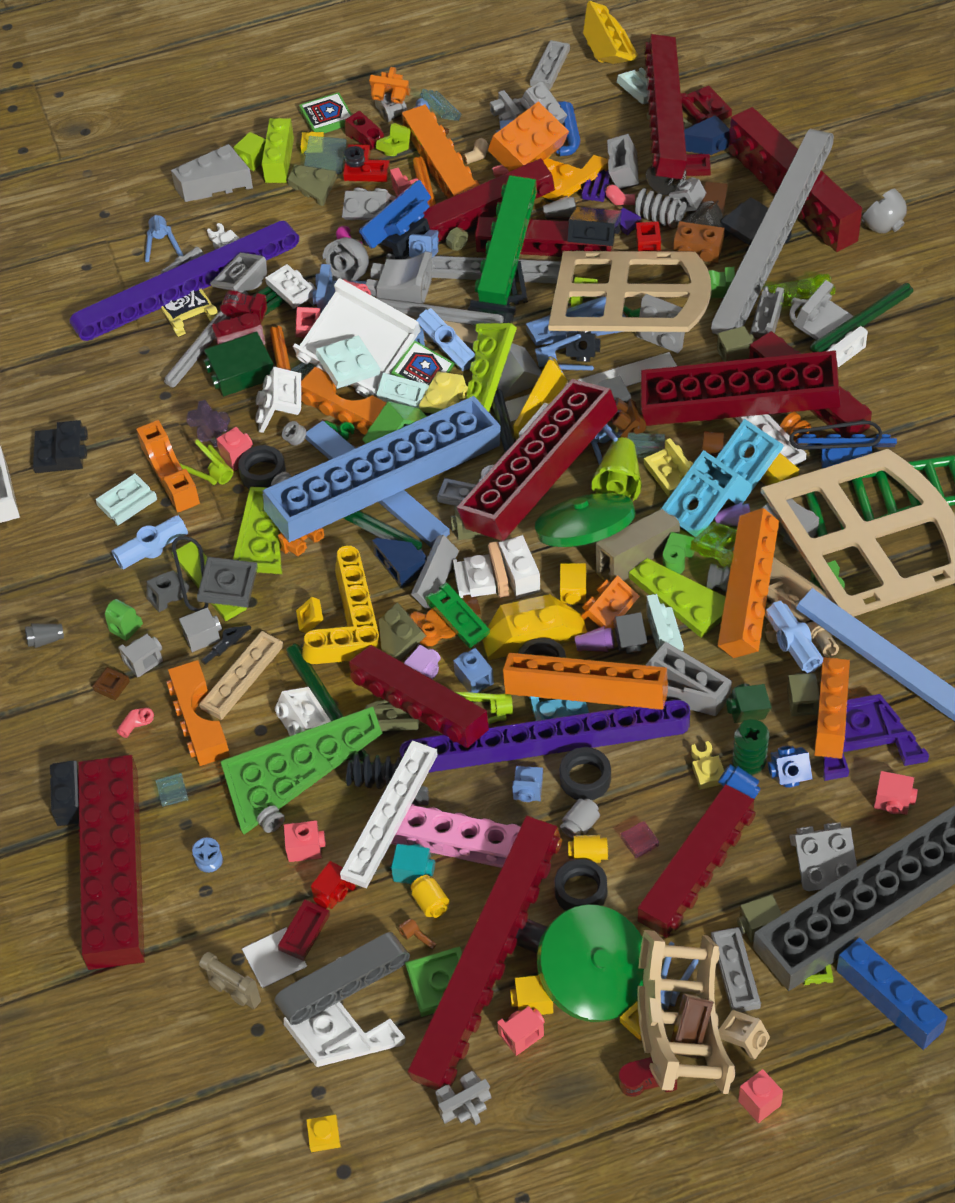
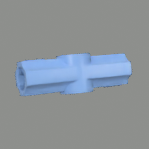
M431 308L424 310L416 320L419 326L438 345L440 351L445 353L462 371L468 370L471 367V362L475 361V353L456 335L454 329L448 326ZM452 337L449 342H442L443 338Z
M176 515L156 527H142L137 532V537L113 549L112 554L119 567L125 569L145 557H158L161 555L163 547L172 543L175 538L187 535L188 531L179 515Z
M782 601L774 602L767 608L765 616L776 631L780 648L783 651H789L801 670L806 671V673L813 672L821 666L823 657L811 641V633L807 624L804 622L799 623L789 607L783 604Z

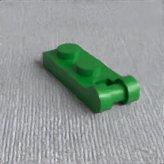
M445 582L439 586L437 592H431L425 596L427 604L441 616L469 649L490 633V629L448 583ZM445 598L448 599L444 604L441 602Z

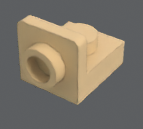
M735 1010L731 1011L719 1028L722 1040L743 1047L748 1056L753 1059L757 1058L770 1039L760 1019Z

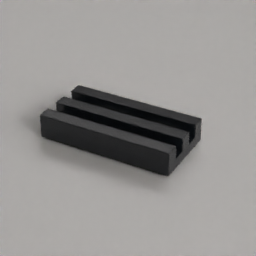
M518 261L517 269L522 294L517 295L514 278L511 287L513 296H509L507 301L509 306L512 302H514V305L519 304V301H523V303L528 302L521 261Z

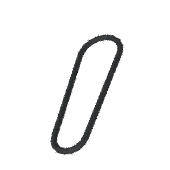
M864 420L798 429L791 433L789 441L794 448L801 450L871 447L880 442L882 430L876 423ZM861 424L872 425L879 433L877 440L864 444L799 446L793 441V437L797 433Z
M180 536L172 542V551L184 602L190 610L197 612L207 608L208 603L205 602L203 608H195L189 604L177 556L176 543L180 540H188L198 547L202 576L205 568L203 550L195 539Z

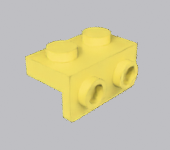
M437 371L419 404L420 410L425 413L434 414L465 400L468 386H466L463 375Z
M671 438L665 440V449L644 458V466L668 497L671 496L693 465V462L685 458L681 447L675 445Z

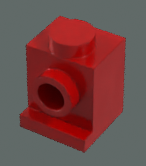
M659 221L636 223L638 251L661 252Z
M332 861L328 862L311 885L315 903L326 909H333L337 902L344 900L348 889L353 891L356 887L355 884L341 879L340 873L343 867Z

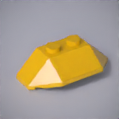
M589 1L586 8L583 34L587 44L594 53L595 59L602 63L608 62L611 64L636 60L638 58L636 50L625 30L609 14V9L604 5Z
M549 357L513 425L516 441L519 438V432L544 403L550 404L568 384V380L555 357Z
M551 594L500 605L488 626L490 633L482 639L488 660L506 657L509 653H518L525 642L534 638H548L563 644L575 641V636L587 633V629L579 612Z

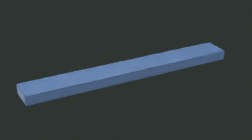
M321 421L306 432L305 439L329 460L355 449L324 421ZM405 490L378 501L431 548L437 536L444 535L447 537L450 534L447 526Z
M812 588L796 607L798 611L955 721L954 687Z

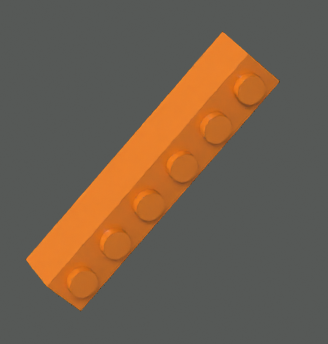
M426 104L402 112L403 126L411 130L410 140L420 156L425 159L428 169L447 199L480 185L477 180L474 181L470 168L463 164L461 154L459 152L456 153L452 140L450 138L447 139L443 126L438 125L434 112H430Z
M764 508L739 516L718 640V647L733 658L759 652L779 520Z
M509 653L503 669L505 694L663 710L668 693L667 667Z

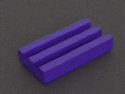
M603 169L597 173L598 177L595 179L591 195L588 193L592 181L587 180L585 182L582 199L604 202L605 190L611 180L609 170L605 171ZM602 174H606L600 196H597Z

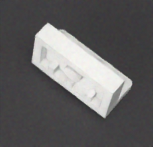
M288 264L265 278L266 284L293 308H296L305 301H308L313 306L315 305L313 304V290H316L315 286L311 282H307L298 270H293Z
M309 687L281 692L275 712L290 736L331 722Z

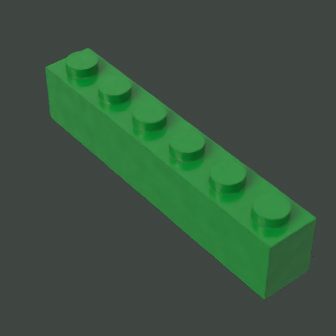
M509 175L507 184H503L501 192L503 200L502 203H498L496 209V216L498 218L496 222L493 221L491 227V235L493 236L491 241L488 240L486 244V260L483 259L481 262V279H477L475 284V292L478 293L479 301L507 305L537 194L536 179Z

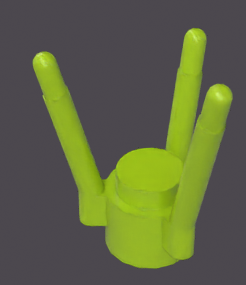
M198 439L195 440L197 446L212 461L208 466L209 475L180 464L182 469H187L188 473L205 479L212 485H215L217 482L221 485L226 484L233 476V469L226 464L212 445H208L207 449Z
M455 692L469 701L490 702V712L496 713V716L488 718V725L497 721H506V715L513 714L512 697L509 694Z

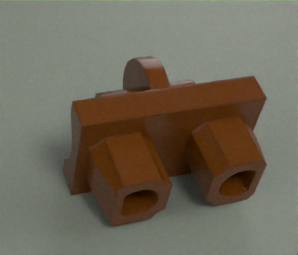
M617 397L615 403L618 411L611 418V422L617 427L619 437L628 438V433L634 436L642 434L646 430V421L638 414L636 402L629 399L625 403Z

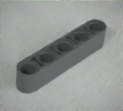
M385 933L287 986L277 994L274 1001L291 1025L300 1024L401 968L409 960L410 955L394 933Z

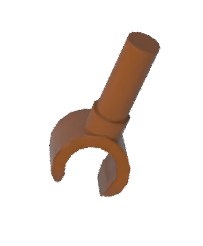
M408 919L399 925V932L404 939L407 940L414 935L432 950L436 947L437 944L420 931L413 919Z

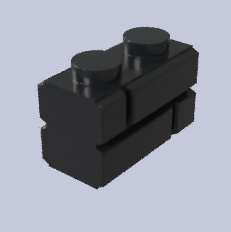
M74 760L52 763L50 765L51 812L57 826L78 824V763Z

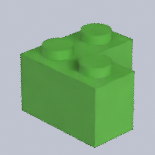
M388 401L362 440L367 444L427 416L419 408Z

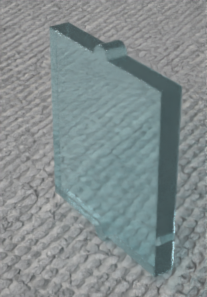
M309 136L307 150L304 152L306 156L304 166L336 171V174H341L347 140Z

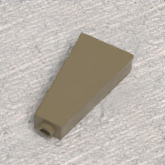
M661 509L627 526L620 532L596 543V574L603 580L608 579L611 581L618 575L625 581L629 578V572L647 558L652 560L664 551L671 532L680 534L679 521L675 516L669 515Z

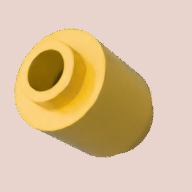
M600 835L574 836V841H568L569 858L587 859L595 863H601V860H608L607 837L600 838Z
M423 875L411 884L412 896L426 917L437 918L447 911L449 899L434 878H430L429 875Z

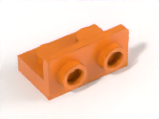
M618 575L611 581L605 579L596 589L599 594L595 598L591 596L582 606L584 612L581 614L583 620L589 617L599 627L604 626L613 630V620L615 617L625 615L640 596Z

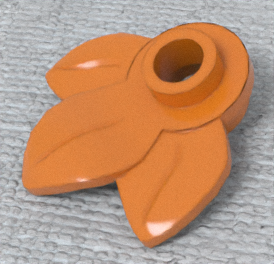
M434 609L429 610L427 614L414 611L410 615L427 635L419 642L423 646H434L440 639L452 638L456 635Z

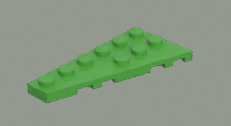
M367 708L221 761L242 833L246 834L258 825L257 817L265 808L275 805L280 809L353 756L355 752H358L383 734L374 708Z

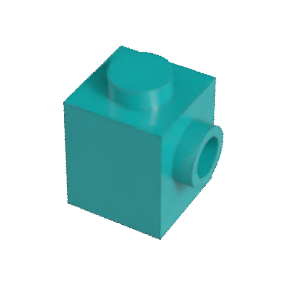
M397 844L391 867L393 881L412 884L423 875L433 876L435 860L431 859L430 848H425L419 844L411 846Z

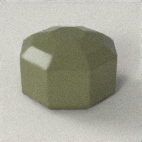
M454 228L446 238V245L452 250H460L468 241V233L462 228Z

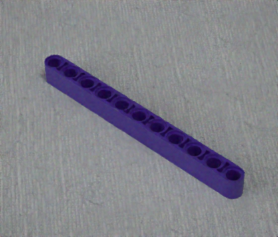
M276 222L79 310L71 316L70 325L80 339L83 341L92 340L154 312L162 306L171 303L170 301H175L190 294L193 290L197 291L211 286L210 283L239 253L264 256L267 261L296 247L299 242V235L288 222Z
M672 700L665 702L663 710L626 707L489 728L484 735L468 747L469 750H462L466 747L453 742L445 735L413 739L401 745L400 757L402 760L412 741L437 749V753L442 752V754L437 755L428 772L430 773L568 752L582 747L595 748L680 735L688 731L690 727V707L685 701Z

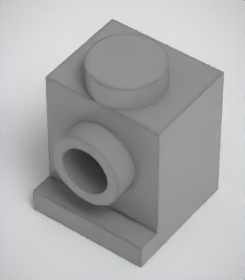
M691 177L688 180L681 181L675 192L669 193V197L672 202L674 199H678V207H680L682 202H686V211H693L699 207L706 191L699 179Z
M148 634L134 640L127 647L124 645L119 646L123 662L137 678L163 661L160 652L162 650L160 642L156 637L151 638Z

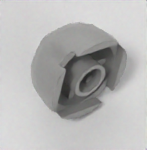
M894 188L882 195L884 198L879 202H874L862 216L864 224L873 232L879 234L887 233L891 230L896 232L905 224L903 219L907 214V205L902 195Z
M344 237L334 240L325 247L323 252V259L326 258V264H331L332 278L335 281L339 278L347 281H357L366 273L369 256L362 243L356 239Z

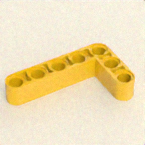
M342 546L339 548L335 565V573L348 627L317 629L307 632L304 636L302 656L310 664L350 661L370 645L377 648L378 628L360 553L353 546Z

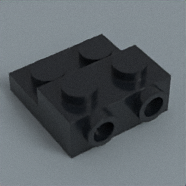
M81 420L57 422V429L35 431L33 459L35 473L83 469V459H87V448L84 441L88 440V431L86 426H82Z

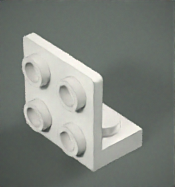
M273 367L270 375H266L263 390L258 391L256 396V405H259L256 414L259 432L264 433L275 410L299 414L301 410V373Z

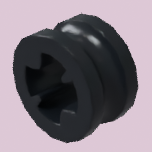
M351 146L345 150V161L349 167L356 168L364 164V150L361 147Z

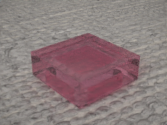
M645 821L621 833L622 841L635 859L659 846V840Z

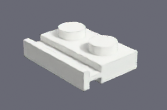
M489 554L464 558V561L457 562V559H453L458 593L461 598H463V595L469 594L471 597L496 594Z

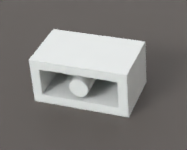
M523 535L499 542L506 575L516 599L541 592L540 573Z

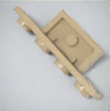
M773 557L767 598L771 600L772 604L778 601L786 604L797 621L807 622L811 620L796 609L798 603L812 588L829 600L830 598L825 591Z

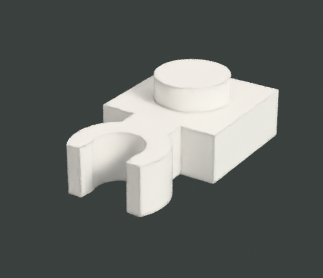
M220 223L217 224V232L207 229L208 237L212 240L213 246L216 249L240 239L232 230L225 232L224 226Z

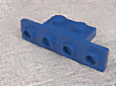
M417 180L359 230L370 248H375L389 235L404 234L410 229L409 225L412 222L415 223L424 217L423 212L430 207L427 201L431 199V196L421 180Z
M814 434L801 435V438H798L796 443L799 446L864 444L874 442L879 435H876V438H866V435L854 434L851 435V438H841L839 434L826 435V438H816ZM882 434L880 442L871 447L821 449V469L872 454V447H895L897 438H891V435Z

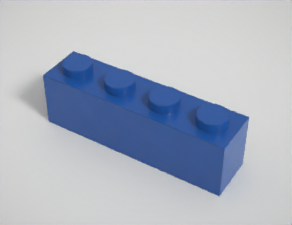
M860 937L839 955L837 972L922 1050L944 1032L948 1016Z

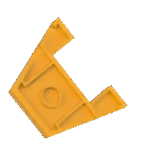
M593 155L582 169L552 159H544V163L552 173L555 191L541 197L553 201L567 195L569 197L581 189V184L587 180L593 181L598 177L597 173L603 169L605 171L609 170L608 159Z

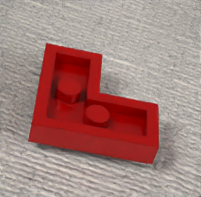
M348 144V148L359 146L364 150L365 162L362 166L353 168L349 167L345 161L344 181H388L389 160H369L370 145Z

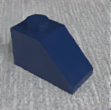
M716 115L684 130L686 152L713 155L729 146V128Z
M382 538L372 540L375 557L401 588L419 578L427 560L421 549L417 550L411 542Z

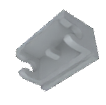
M767 286L763 288L750 331L754 338L759 339L770 331L775 333L783 305L784 288L777 287L775 294L769 293Z

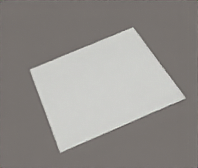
M287 927L242 948L262 988L307 967L305 961L278 950V944L285 934Z

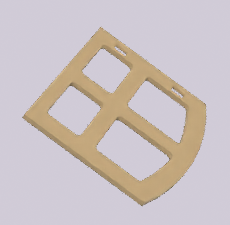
M563 251L548 325L549 331L689 332L704 315L710 301L711 278L708 269L696 252ZM577 264H610L609 282L606 284L572 283L575 266ZM633 264L681 265L687 273L690 284H628L629 266ZM646 294L653 297H688L683 309L674 318L622 317L626 297H644ZM573 296L606 297L604 315L602 317H566L569 298Z
M889 449L761 488V493L830 600L853 617L955 583V514L938 490L918 470ZM878 471H885L911 492L922 505L866 522L862 520L839 486V483ZM818 491L822 494L844 529L818 538H811L786 500ZM929 521L934 522L942 537L950 564L908 578H902L876 541V538ZM851 546L858 548L882 586L853 596L848 595L826 563L823 555ZM942 573L946 577L945 579L936 582L933 578V576ZM874 596L876 601L865 605L863 599Z

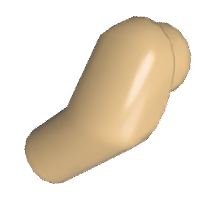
M479 138L475 141L473 151L463 154V160L466 165L485 158L489 146L484 138Z

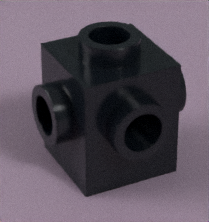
M591 331L567 332V338L580 334L581 338L566 344V357H576V361L590 362V357L594 358L596 357V352H600L601 338H596L597 333H591ZM581 341L587 342L586 349L581 348Z

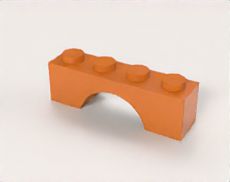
M314 367L301 381V401L304 404L313 406L323 414L330 415L342 423H352L354 428L366 435L369 427L381 413L382 408L387 404V402L373 395L354 401L339 397L336 394V386L328 373L317 367Z
M157 420L137 428L141 448L177 513L200 504L196 485L187 469H182L160 421Z
M823 657L814 756L842 759L846 729L850 660Z
M196 660L168 669L171 680L166 681L170 695H176L177 697L173 704L177 716L183 715L184 721H181L180 725L184 737L190 736L191 741L187 742L191 758L197 757L199 766L230 757L220 721L205 720L195 713L199 703L209 693L199 661Z

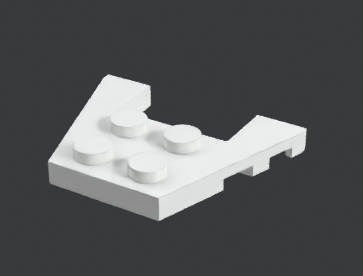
M340 1002L297 1025H291L286 1017L284 1018V1026L316 1067L405 1044V1036L391 1019L364 1033Z

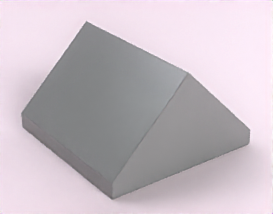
M511 344L497 389L502 391L504 398L534 387L542 373L524 347Z

